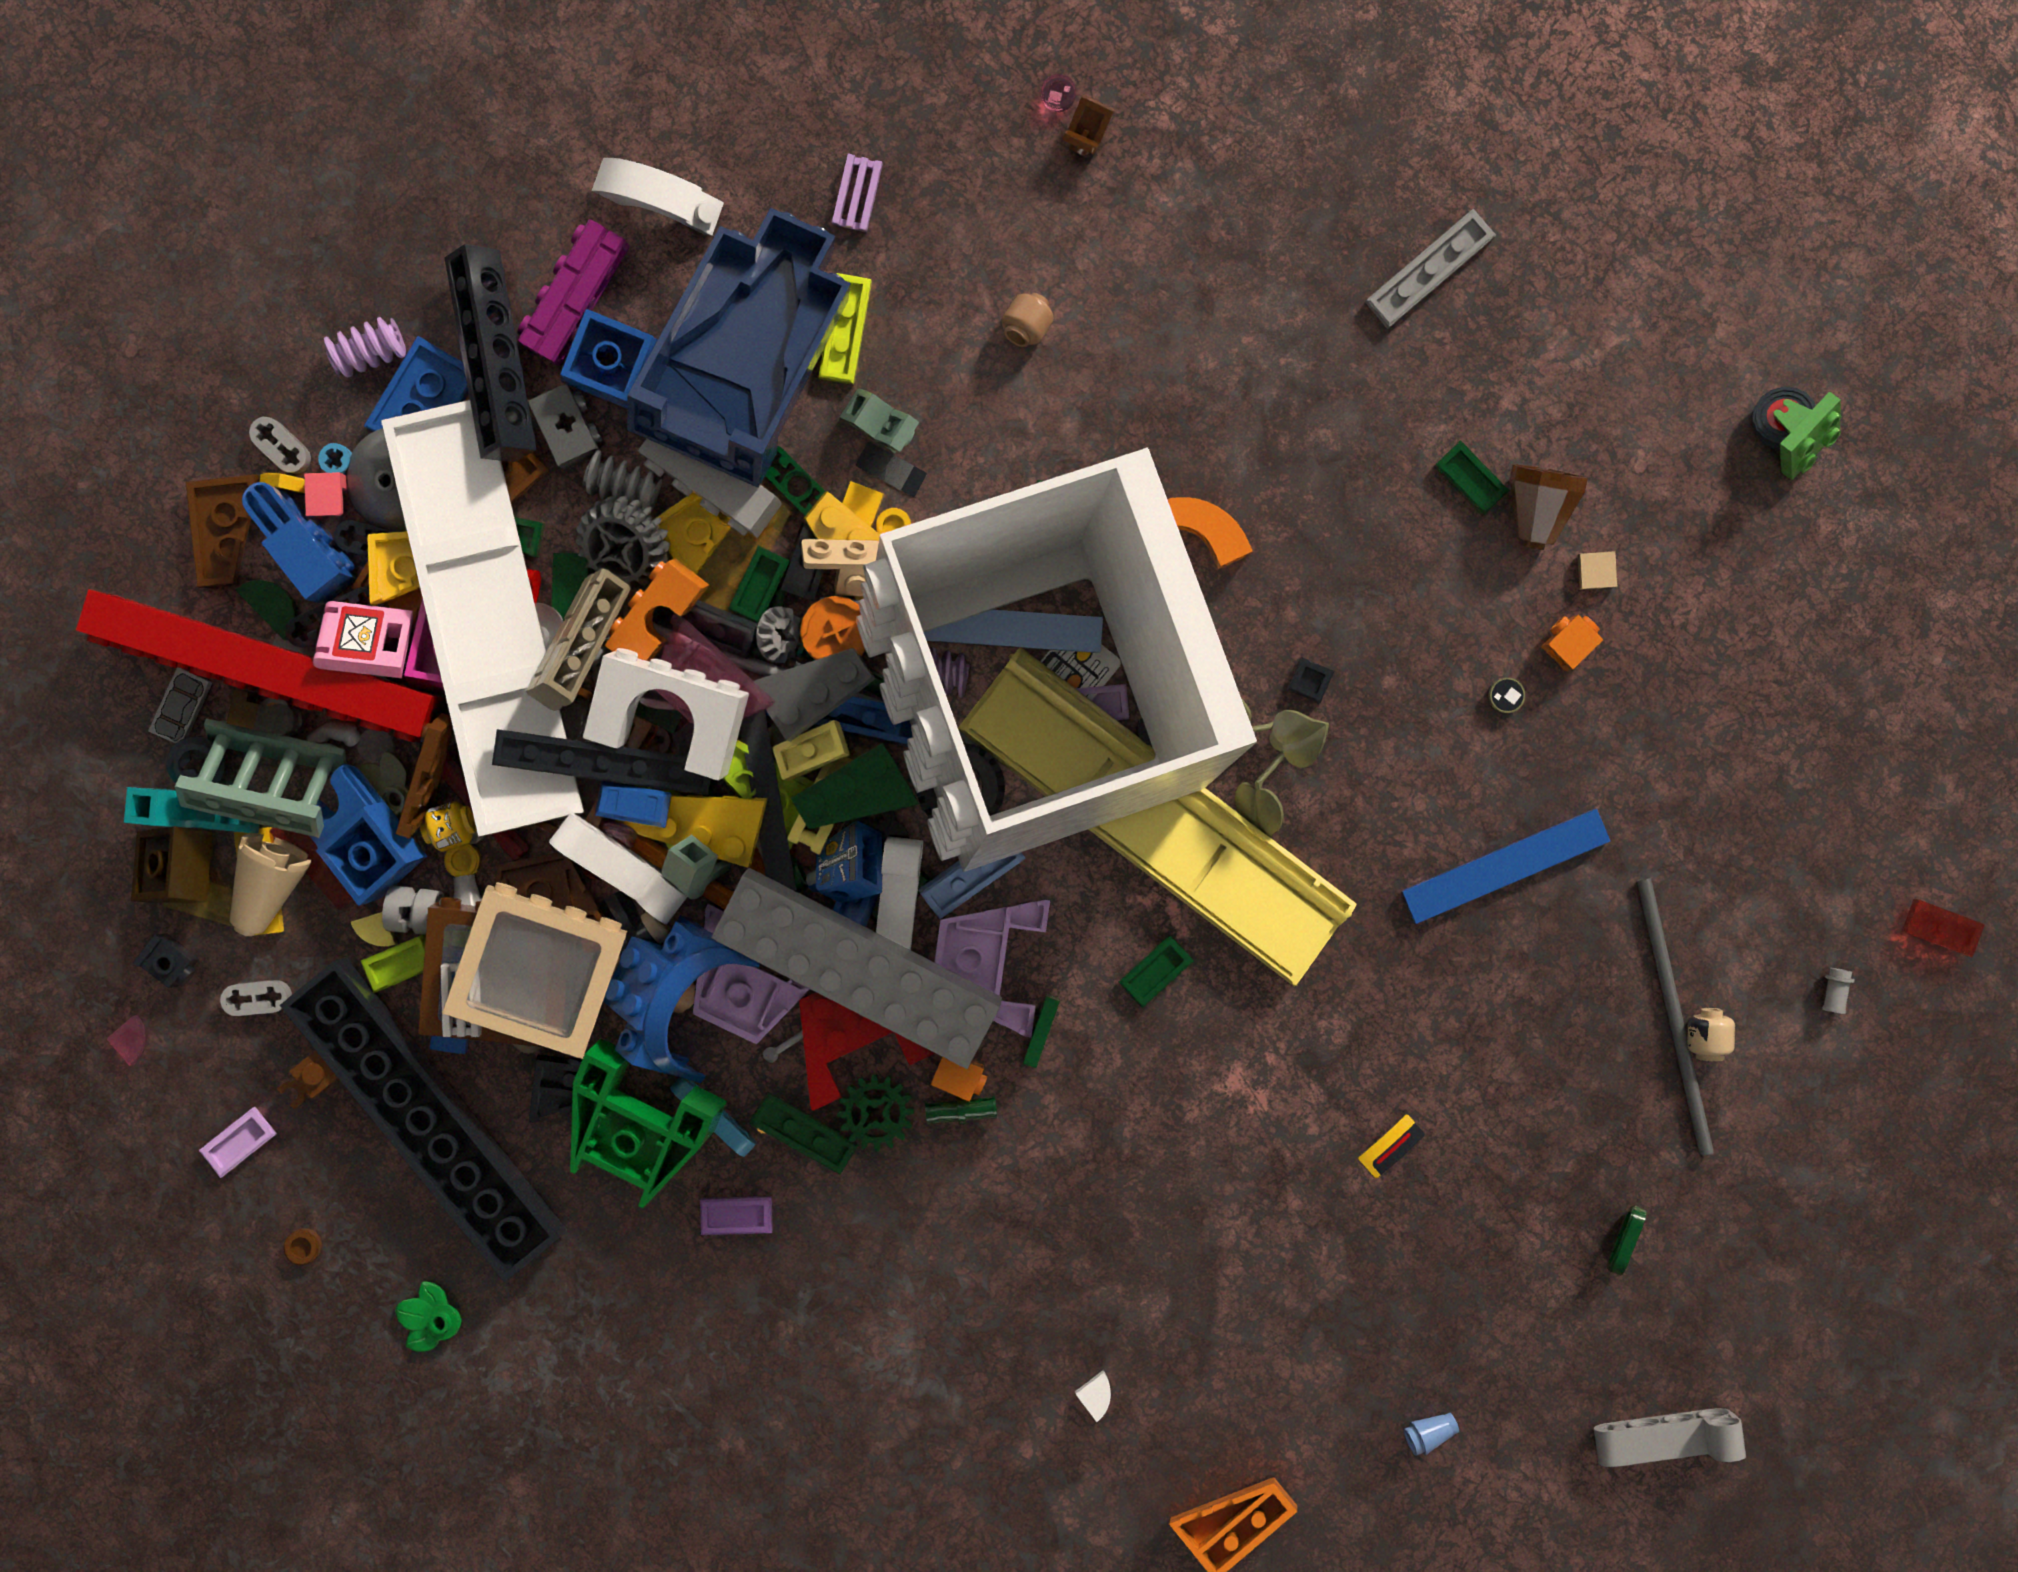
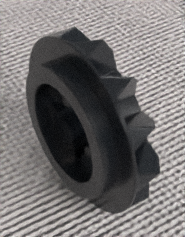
M203 736L185 737L173 745L168 753L166 766L168 774L175 784L180 775L191 778L198 777L200 772L196 768L187 767L183 769L182 767L192 760V751L198 759H206L214 741H210ZM224 756L212 780L214 783H218L225 772Z

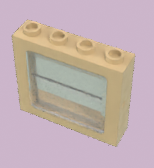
M497 882L495 887L488 885L442 1014L583 1059L627 931L620 929L621 923L601 917L600 922L586 918L587 912L572 906H566L565 910L551 906L552 900L543 896L531 894L529 899L517 895V889L507 884Z

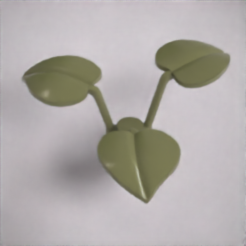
M1242 699L1243 705L1245 707L1246 713L1250 721L1252 717L1251 710L1249 709L1246 702ZM1294 710L1279 712L1269 724L1252 726L1254 733L1270 730V743L1280 753L1255 781V786L1248 782H1243L1237 787L1235 792L1237 812L1270 838L1281 828L1284 812L1277 796L1272 791L1262 788L1263 782L1284 757H1286L1289 763L1299 768H1305L1313 764L1324 747L1329 728L1328 722L1310 718Z

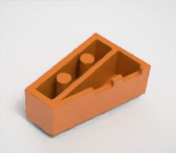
M1273 1477L1170 1518L1169 1525L1207 1572H1227L1297 1513V1504Z

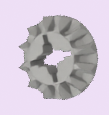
M782 606L772 607L762 615L758 623L756 632L757 645L761 654L771 662L785 663L787 659L795 658V649L801 645L798 640L801 630L798 625L801 618L793 614V609ZM775 629H782V633L785 635L784 641L781 640V636L778 635Z

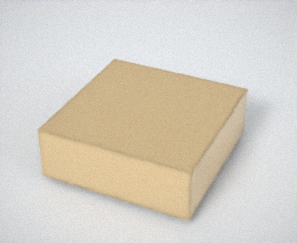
M1615 552L1583 553L1577 555L1579 590L1617 587Z

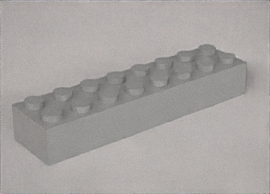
M748 868L742 875L711 937L717 942L968 1069L1002 1001L1001 996L751 868Z

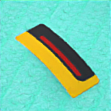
M1405 1115L1382 1138L1360 1155L1358 1159L1375 1178H1378L1424 1137L1425 1133L1409 1115Z

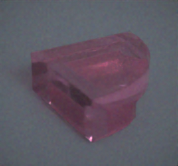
M138 1015L132 1016L107 1038L109 1043L129 1066L136 1063L140 1058L146 1042L145 1028Z

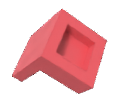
M340 472L304 474L306 516L314 520H322L323 516H341L343 514L342 491H347V476Z

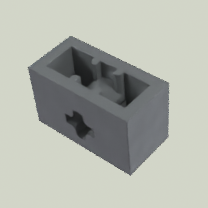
M566 383L528 401L557 465L563 470L591 458L597 450L601 451L598 443L603 441V438L595 422L588 423L583 411L587 410L588 406L579 389L573 391ZM567 418L574 422L571 425L573 431L570 433L563 429L566 426L564 420Z

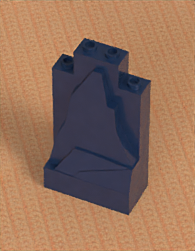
M771 207L753 240L737 230H729L720 226L628 394L627 430L759 488L777 453L778 437L848 302L851 283L835 273L824 272L833 255L835 236L822 227L809 225L796 219L795 216L788 212H780Z

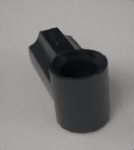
M618 891L598 903L605 918L621 923L620 929L627 931L620 954L626 949L632 936L659 944L646 929L641 915L630 896L622 891Z

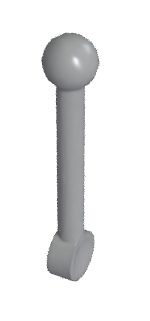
M802 1031L776 1048H766L763 1052V1058L769 1063L775 1062L778 1059L779 1053L803 1038Z

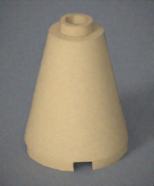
M257 833L246 834L241 837L239 842L230 912V923L235 926L234 930L239 934L250 937L263 933L311 863V860H307L308 854L296 845L276 837L273 843L262 841L264 835Z

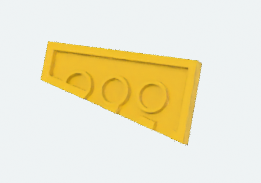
M688 794L687 796L671 795L666 828L615 819V822L631 828L635 831V834L674 846L690 835H693L718 855L717 859L748 868L752 864L768 798L755 797L754 799H743L736 796L703 797V795Z

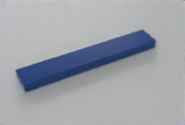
M1592 809L1401 891V894L1413 922L1417 924L1608 843L1611 840L1598 810Z

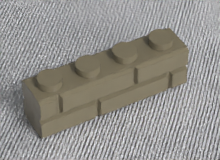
M604 568L584 579L564 617L565 621L561 623L534 674L535 678L531 680L526 690L529 696L553 711L573 703L631 589L628 584Z

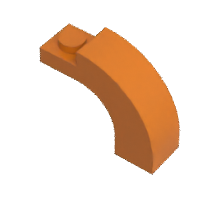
M1176 497L1167 499L1178 530L1187 531L1198 536L1208 547L1218 569L1240 560L1253 552L1242 528L1223 509L1210 502L1196 498Z

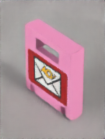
M335 601L327 602L316 645V653L313 658V665L319 669L402 678L413 624L412 611ZM387 629L390 638L399 639L397 652L383 651Z

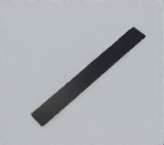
M762 703L748 705L745 707L740 731L742 742L748 746L749 754L744 752L747 771L753 773V777L748 775L751 793L756 789V794L752 796V799L755 797L768 798L759 832L765 873L772 880L797 892L765 708Z

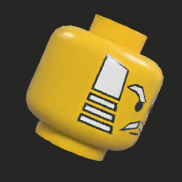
M451 801L428 809L425 814V823L420 825L424 841L427 844L432 843L441 852L469 844L473 833L477 831L472 810L469 806H463L458 801Z

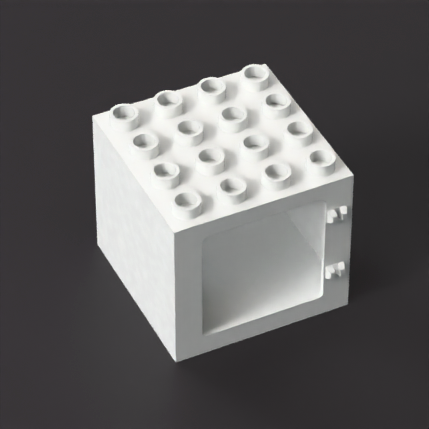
M1148 448L882 533L879 537L876 561L863 565L866 582L861 583L864 599L858 600L861 615L856 616L858 630L869 657L886 653L888 668L883 669L885 682L880 684V690L887 713L893 725L907 720L911 723L913 737L907 739L909 750L904 751V758L910 778L917 793L934 788L938 808L932 809L933 818L928 819L933 843L941 861L958 856L963 872L1203 790L1257 742ZM1089 579L1095 588L1141 717L1143 718L1155 752V758L1152 761L989 816L923 632L1065 585Z

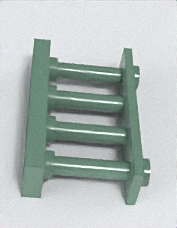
M206 718L204 726L207 738L214 742L198 777L179 776L175 789L180 806L320 838L324 822L321 807L316 806L329 773L334 772L340 765L347 764L345 749H340L332 744H318L226 724L227 721L225 720L216 721ZM227 748L246 752L233 785L229 786L212 782ZM261 756L281 760L267 793L262 794L247 790ZM296 764L316 768L301 801L281 798Z

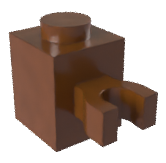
M315 1050L289 1071L296 1080L287 1081L277 1089L281 1094L290 1088L297 1090V1099L290 1103L291 1107L296 1109L307 1100L308 1095L311 1099L320 1096L338 1083L340 1079Z

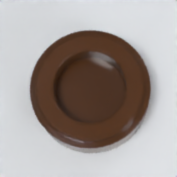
M308 1228L294 1231L284 1242V1254L295 1265L302 1266L311 1263L318 1258L322 1250L320 1236Z

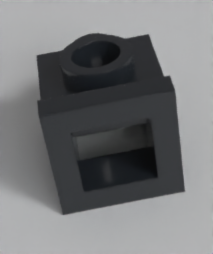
M168 933L154 935L133 963L137 967H142L169 989L179 985L182 987L190 981L196 972L193 967L199 961V958ZM165 957L170 961L169 969L161 964Z

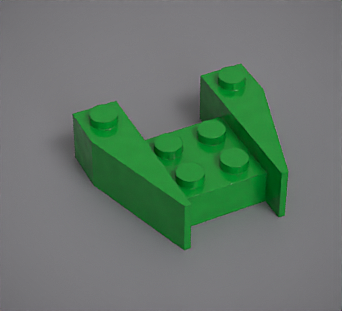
M600 1038L584 1054L573 1082L570 1172L576 1174L588 1161L644 1189L638 1205L643 1208L712 1135L727 1101L695 1085L680 1102L676 1115L673 1118L618 1090L629 1062L615 1051L616 1045Z

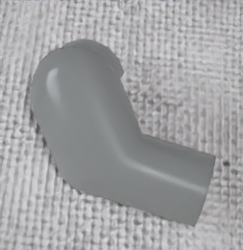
M333 718L312 731L306 738L309 742L326 744L333 739L343 741L346 746L352 747L360 741L361 733L356 730L357 726L351 721Z

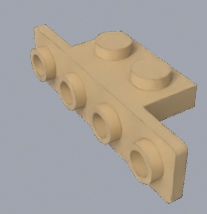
M803 539L801 551L804 568L837 569L834 583L835 595L863 596L861 583L866 582L863 565L876 561L879 541Z

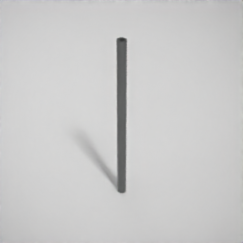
M1651 878L1637 880L1699 1155H1710L1714 1151L1691 1051L1687 1046V1033Z

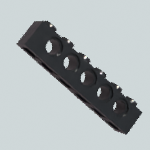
M464 244L444 257L480 459L516 462L536 451V444L500 250Z

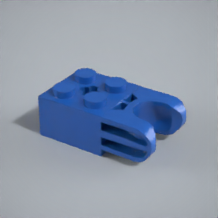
M586 309L561 371V382L628 409V394L658 339L650 334ZM607 353L613 354V361L615 363L608 366L602 365L601 360L597 359L599 356L605 357Z
M264 482L254 483L245 490L242 497L243 507L267 537V539L261 542L306 600L320 604L327 603L356 581L357 577L352 572L356 568L354 563L343 551L338 553L331 545L334 538L321 523L316 525L307 517L306 512L291 494L283 490H277L275 487Z
M343 764L333 772L330 779L331 785L338 796V811L336 813L333 812L324 802L318 800L316 806L321 807L324 828L320 838L310 836V838L318 847L316 852L358 906L381 899L387 893L390 886H395L427 855L412 836L406 838L396 834L400 820L364 774L355 766Z

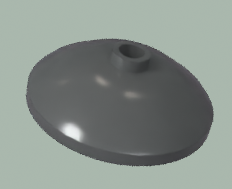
M382 428L367 435L352 452L349 467L346 471L347 491L355 510L367 523L395 532H405L407 528ZM386 474L391 478V483L388 487L383 481Z

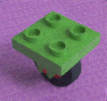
M1796 387L1776 388L1770 390L1759 399L1753 409L1752 425L1754 432L1764 445L1780 450L1782 474L1793 480L1800 472L1806 473L1815 463L1816 455L1824 446L1829 448L1836 442L1841 434V399L1828 392L1816 405L1807 392Z

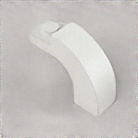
M603 158L592 188L593 192L619 205L636 206L660 213L704 235H713L724 202L702 192L701 187L682 178L647 165L618 158Z

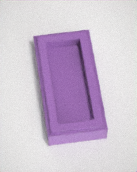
M772 1196L700 1199L701 1235L772 1233L773 1231Z

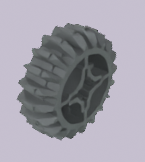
M626 495L618 499L611 496L607 497L604 501H597L591 506V509H588L582 515V521L576 529L580 535L577 536L575 543L583 547L580 549L578 556L587 558L588 562L585 568H593L596 572L604 568L628 584L632 590H635L642 585H649L652 582L649 575L661 561L667 563L670 556L666 552L669 550L671 543L664 540V538L667 536L668 530L659 528L658 525L661 522V518L654 519L650 515L652 507L645 508L644 510L640 507V499L633 500L630 503Z

